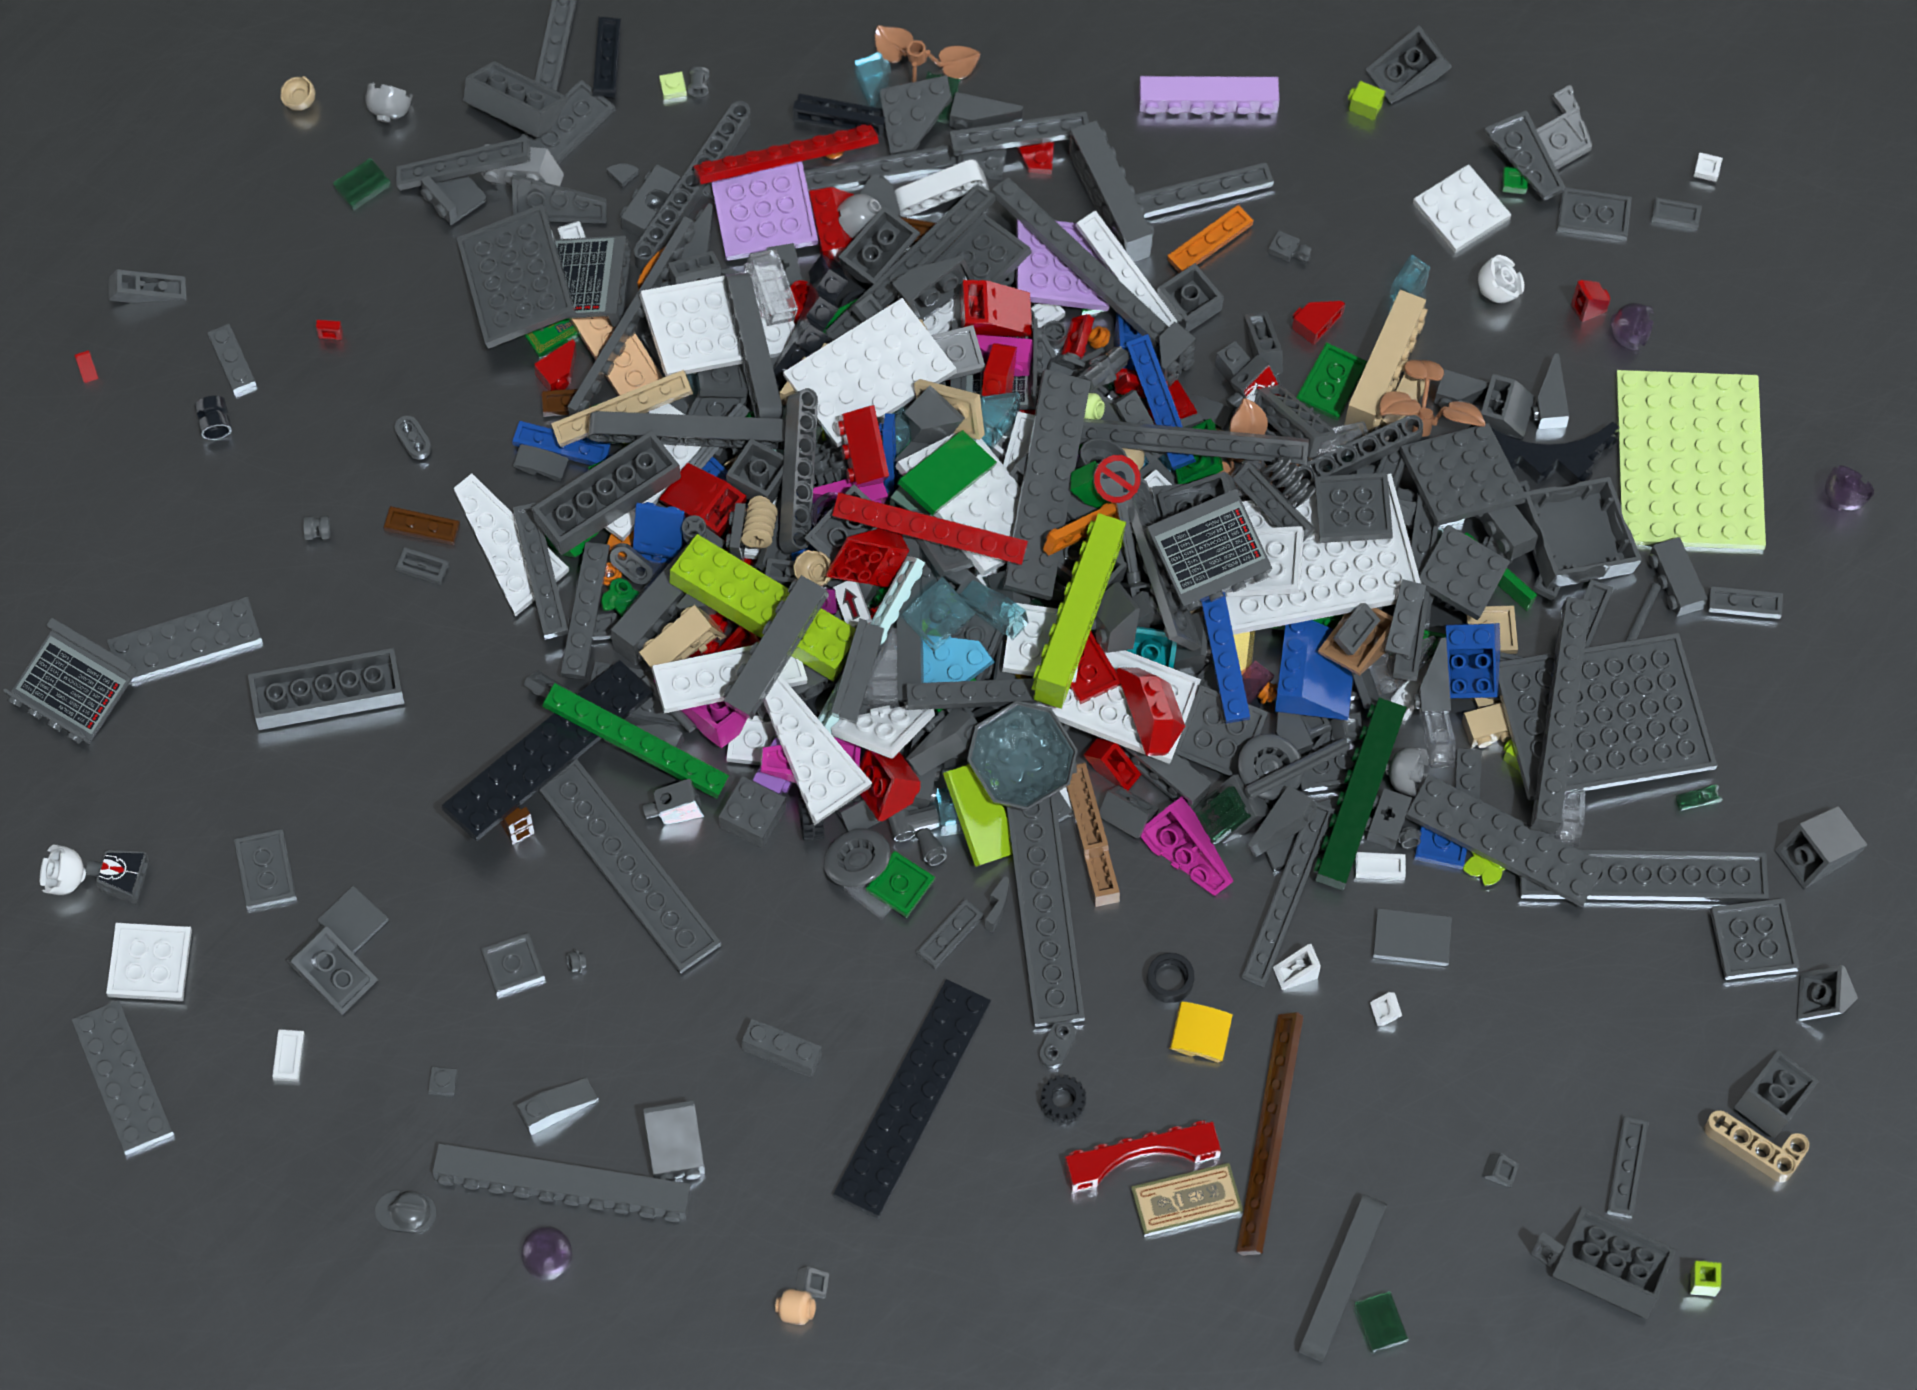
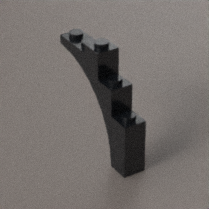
M824 254L819 256L808 272L810 278L809 291L803 311L787 345L773 366L776 383L781 388L787 383L783 372L799 363L804 356L808 357L821 349L829 338L825 328L839 310L835 300L848 283L841 265Z
M1611 422L1599 432L1581 440L1563 444H1538L1509 437L1491 427L1513 472L1519 467L1539 484L1543 479L1548 480L1556 471L1571 485L1588 481L1592 477L1594 462L1602 455L1601 451L1606 447L1611 448L1617 442V434L1620 428L1614 422Z

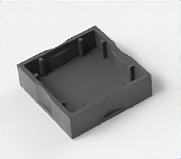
M1610 477L1583 481L1566 487L1554 486L1525 491V503L1515 505L1538 535L1535 549L1532 552L1546 589L1588 582L1591 579L1599 580L1632 574L1642 561L1631 530L1623 518L1621 504Z

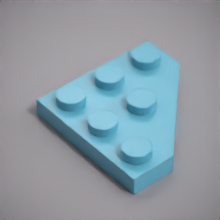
M923 634L924 683L970 681L995 662L980 641Z

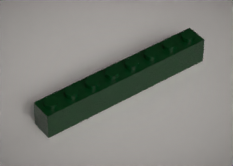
M1380 697L1376 705L1371 704L1367 718L1371 719L1369 727L1364 725L1359 738L1363 740L1361 749L1356 747L1352 761L1356 762L1354 770H1348L1344 781L1345 784H1348L1346 793L1341 791L1336 804L1341 806L1338 815L1333 813L1329 824L1333 831L1330 837L1325 836L1321 847L1322 850H1325L1323 859H1317L1313 872L1318 873L1315 881L1344 890L1399 732L1406 706Z

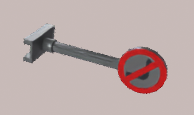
M1110 455L1103 458L1097 464L1093 473V485L1102 499L1116 503L1118 519L1126 522L1123 547L1128 572L1126 573L1127 582L1120 584L1131 597L1136 596V593L1140 591L1152 593L1150 590L1151 582L1142 580L1141 571L1138 570L1127 508V500L1131 499L1138 491L1141 474L1138 466L1131 458L1124 455Z

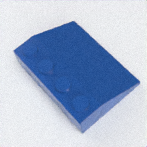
M1313 620L1285 625L1275 712L1341 720L1349 719L1353 682L1352 673L1350 670L1318 653V650L1332 633L1333 629Z

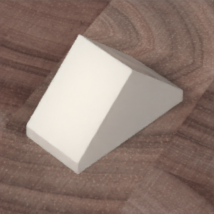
M1308 944L1274 966L1273 969L1281 989L1285 990L1317 979L1321 965L1312 944Z

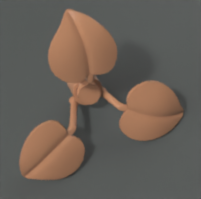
M880 25L876 29L875 42L880 57L891 63L900 61L903 56L908 57L909 62L912 64V82H916L917 66L925 63L927 57L938 67H943L945 76L947 75L948 78L954 80L969 76L980 58V52L972 48L950 46L939 53V62L930 53V50H926L923 42L919 40L913 41V36L907 30Z
M1410 360L1405 363L1404 367L1405 372L1409 376L1416 379H1425L1422 406L1415 399H1411L1408 394L1398 391L1387 392L1382 397L1380 403L1381 416L1397 414L1417 415L1423 422L1422 437L1430 435L1432 425L1437 426L1438 420L1442 415L1452 421L1485 426V421L1479 409L1466 402H1450L1449 407H1442L1434 418L1433 411L1426 408L1430 380H1442L1444 370L1439 364L1429 360ZM1416 426L1412 427V432H1416L1418 430Z
M1243 398L1231 419L1229 428L1230 432L1264 435L1268 427V421L1264 411L1256 403ZM1227 458L1230 466L1225 461H1222L1223 471L1234 478V461L1241 463L1247 459ZM1250 460L1264 469L1267 467L1266 464L1259 460ZM1272 471L1267 477L1268 479H1270V477L1272 476ZM1284 486L1278 488V490H1279L1281 493H1282V492L1284 491V489H1285Z

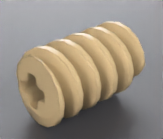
M756 496L750 499L748 503L741 540L744 545L751 548H766L772 543L778 510L766 497Z

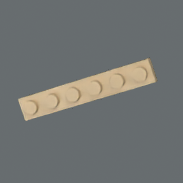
M681 370L551 424L560 447L588 437L590 413L592 412L647 413L691 395L693 391L685 371Z

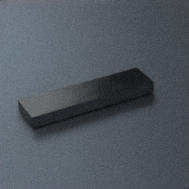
M598 17L593 96L616 97L621 18Z

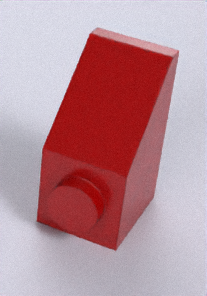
M1578 281L1571 305L1581 322L1606 313L1610 303L1608 291L1603 289L1599 282Z
M1343 301L1309 302L1304 308H1298L1293 314L1292 329L1314 345L1343 315L1345 303Z
M573 339L534 364L535 375L548 391L565 390L572 381L577 354L576 343Z
M993 343L984 371L982 396L1005 400L1012 393L1017 347Z
M1098 737L1084 754V757L1096 772L1114 785H1119L1126 790H1129L1141 776L1140 771L1122 748L1109 740Z

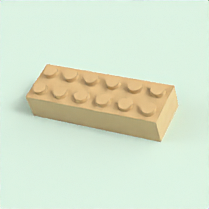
M1403 290L1399 291L1348 405L1344 427L1365 433H1371L1375 427H1380L1383 419L1380 415L1381 399L1387 392L1395 391L1398 386L1399 376L1401 372H1404L1409 353L1413 352L1417 342V335L1421 333L1425 324L1424 320L1428 312L1427 309H1424L1426 299Z

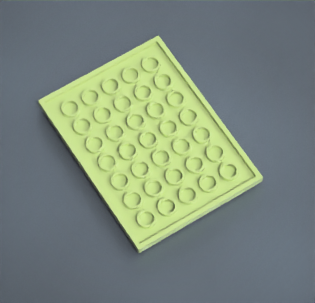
M1617 370V425L1620 427L1618 431L1620 504L1623 518L1631 530L1636 545L1653 546L1654 544L1680 537L1684 547L1764 550L1766 537L1758 375Z

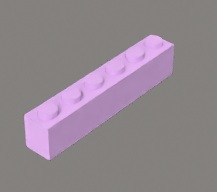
M1140 76V112L1149 114L1157 112H1169L1171 114H1178L1180 112H1192L1194 114H1201L1203 112L1217 114L1277 113L1279 104L1278 77Z

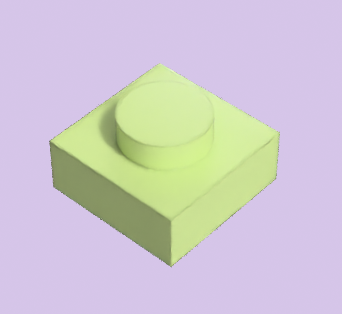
M682 72L659 76L664 100L687 96Z

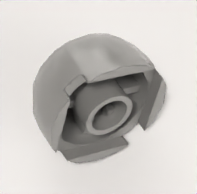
M375 83L368 84L365 102L368 110L377 116L376 120L390 123L391 119H399L408 112L413 94L406 95L407 91L381 84V88L378 89L374 88Z
M855 194L845 199L839 205L837 212L840 210L841 216L838 220L844 231L855 239L882 207L877 200L869 195Z
M1406 747L1400 749L1394 755L1392 761H1388L1386 774L1389 775L1393 788L1399 793L1417 796L1427 778V774L1424 773V765L1428 766L1429 763L1427 750Z

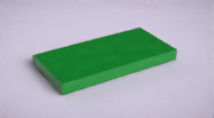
M962 430L900 478L898 484L933 516L993 469L997 461Z

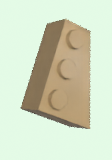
M694 605L682 611L681 617L674 623L667 624L659 636L648 640L639 653L652 668L654 665L687 659L697 650L703 653L707 650L706 644L717 637L719 640H722L726 635L709 614Z

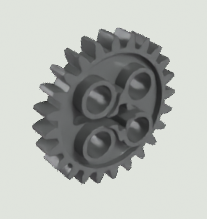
M825 440L823 445L817 444L815 449L814 484L818 482L819 486H821L825 482L830 484L833 481L838 482L841 479H847L846 469L849 468L848 460L843 458L842 449H834L828 440Z

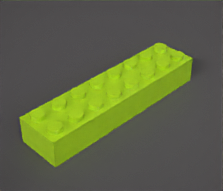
M1098 513L1096 521L1090 522L1087 530V539L1082 543L1079 560L1075 562L1072 571L1071 582H1068L1065 589L1064 601L1059 605L1056 623L1052 624L1049 633L1050 639L1048 644L1044 646L1041 663L1037 665L1032 685V690L1035 691L1034 700L1060 709L1063 708L1122 546L1126 526L1125 521Z
M698 534L670 569V584L760 638L764 636L762 632L769 621L772 622L776 617L775 611L782 600L785 601L790 594L787 587ZM821 608L792 654V657L834 682L845 667L856 629Z

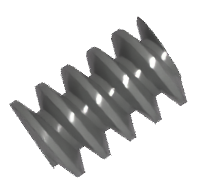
M1284 455L1268 465L1263 472L1266 474L1272 471L1273 474L1269 480H1279L1275 487L1278 489L1284 486L1285 489L1282 494L1284 496L1290 494L1289 501L1291 503L1296 501V508L1314 494L1316 488L1314 486L1307 487L1310 483L1309 479H1302L1303 472H1295L1298 466L1296 464L1289 465L1292 460L1291 457L1286 456L1283 458Z

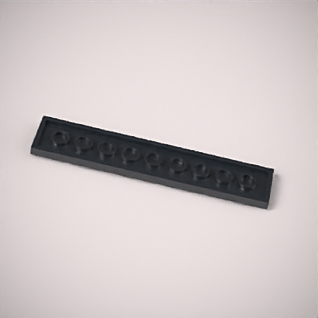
M619 660L577 695L622 719H626L653 696L654 690ZM554 713L442 804V810L477 842L597 743L601 737Z
M948 979L945 980L833 1193L834 1198L875 1218H880L991 1004L990 999Z

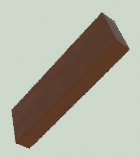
M390 506L384 524V531L454 546L460 521Z

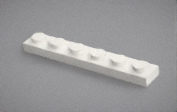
M1094 211L1077 222V229L1106 268L1168 326L1174 321L1178 323L1099 214Z

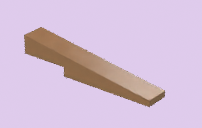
M1086 763L1077 764V773L1072 774L1070 785L1066 789L1073 810V818L1095 907L1120 902V891L1109 855L1108 842Z

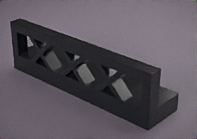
M800 93L798 94L797 101H794V121L843 130L855 129L861 125H872L878 136L883 137L886 124L882 108Z

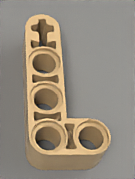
M1717 1110L1713 1112L1704 1126L1705 1133L1709 1138L1777 1182H1785L1792 1176L1809 1149L1808 1139L1800 1133L1792 1134L1783 1147L1780 1148L1724 1111ZM1717 1122L1721 1124L1719 1128L1714 1126ZM1734 1136H1742L1745 1143H1738ZM1790 1144L1798 1145L1801 1148V1152L1793 1151ZM1755 1150H1763L1767 1157H1759ZM1777 1164H1784L1788 1171H1780Z

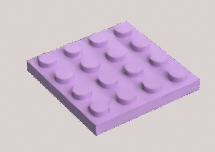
M802 161L711 182L726 261L767 254V247L794 243L795 248L818 244Z
M1017 219L1016 237L1028 245L1032 253L1016 268V289L1030 292V300L1035 303L1108 311L1110 305ZM1056 221L1106 268L1077 229V223Z

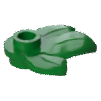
M622 578L614 579L609 585V590L602 596L603 610L616 609L620 616L623 617L627 608L640 592L634 590L627 580Z

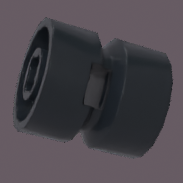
M207 396L195 403L197 418L200 420L199 428L204 439L217 440L231 433L232 428L229 416L226 415L228 411L223 397Z

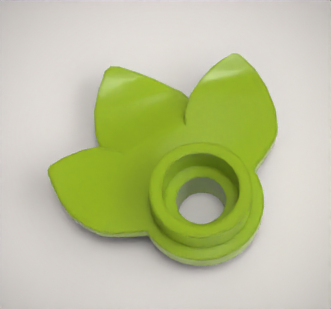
M1472 852L1474 856L1465 863L1463 867L1464 872L1475 877L1482 876L1485 886L1497 883L1501 879L1502 871L1506 870V868Z

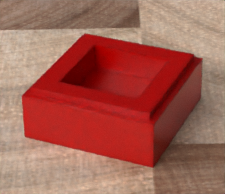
M317 320L316 329L319 339L342 340L343 330L341 321Z

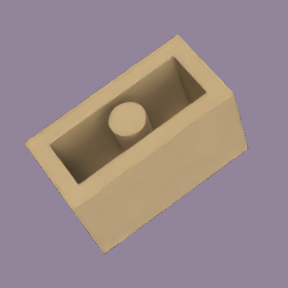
M1502 703L1464 713L1462 725L1471 748L1476 746L1485 748L1490 746L1492 742L1499 740L1507 742L1511 739Z

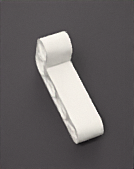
M967 160L896 189L895 194L901 212L900 216L909 217L967 194L977 184L990 191L983 170L977 161Z

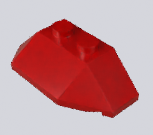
M1138 667L1118 668L1116 671L1146 756L1167 755L1185 728V723L1171 684L1159 676Z

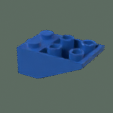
M650 502L637 503L633 549L649 562L657 564L666 562L670 564L687 545L682 533L685 511L672 506L667 508L659 507Z
M1500 623L1446 625L1450 698L1498 697L1501 648Z

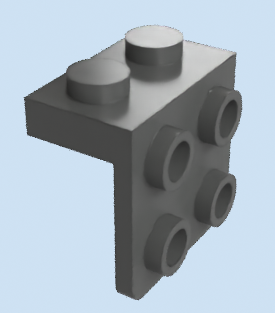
M429 175L421 179L422 196L427 202L430 201L439 216L444 217L450 225L486 201V195L468 175L436 183Z

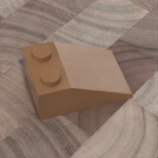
M1372 608V611L1380 618V622L1354 655H1347L1333 639L1353 612L1346 613L1320 647L1318 653L1360 676L1386 653L1384 650L1392 616L1378 608Z

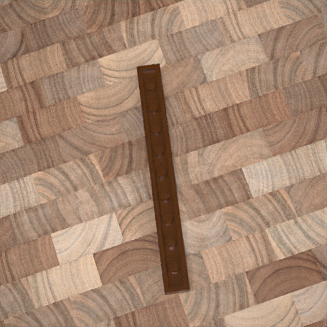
M1298 1012L1279 1014L1277 1019L1237 1253L1243 1256L1263 1253L1304 1017Z

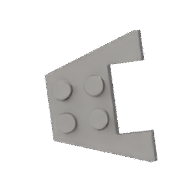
M1571 85L1556 92L1552 97V100L1563 112V115L1536 129L1556 169L1591 151L1592 148L1585 123L1582 121L1579 113L1578 103L1575 102Z

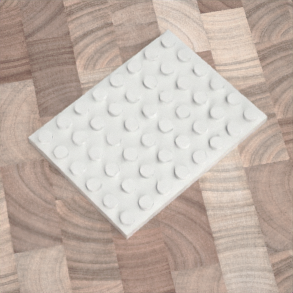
M1387 474L1393 538L1320 543L1315 490L1308 500L1296 507L1315 528L1303 542L1300 593L1227 597L1225 592L1233 635L1351 613L1355 611L1360 603H1366L1371 609L1396 604L1402 579L1421 584L1391 474ZM1285 495V497L1289 500L1291 495ZM1253 500L1242 502L1254 529L1278 527ZM1294 501L1291 504L1295 507L1297 502Z

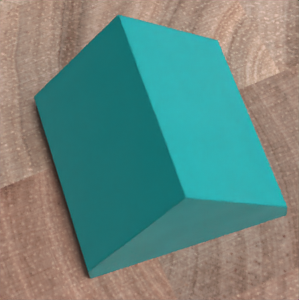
M1137 627L1134 647L1127 651L1173 669L1177 643L1169 640L1164 630Z

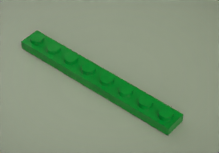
M554 683L542 707L682 781L691 779L695 788L716 799L729 777L724 772Z

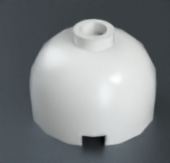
M1497 255L1488 260L1479 271L1478 283L1480 292L1496 303L1512 301L1524 291L1523 277L1520 272L1516 273L1513 269L1515 266L1513 261L1506 256Z
M53 844L47 850L51 852L49 858H43L41 864L40 885L45 886V889L42 890L44 893L66 895L73 892L80 882L84 881L86 869L83 868V861L75 850Z

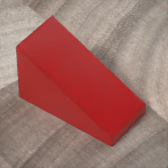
M89 350L75 354L84 383L98 379Z

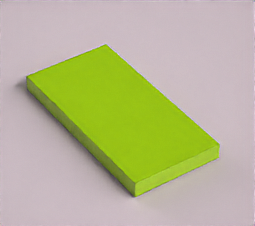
M966 765L944 772L943 775L975 867L1013 855L1009 822L1003 805L993 803L971 766ZM983 769L982 774L988 776V771ZM993 782L990 783L991 789L995 790L996 785Z

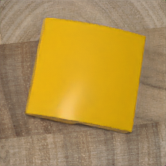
M1180 1002L1170 1049L1190 1057L1198 1055L1217 1063L1223 1061L1233 1014L1199 1004Z

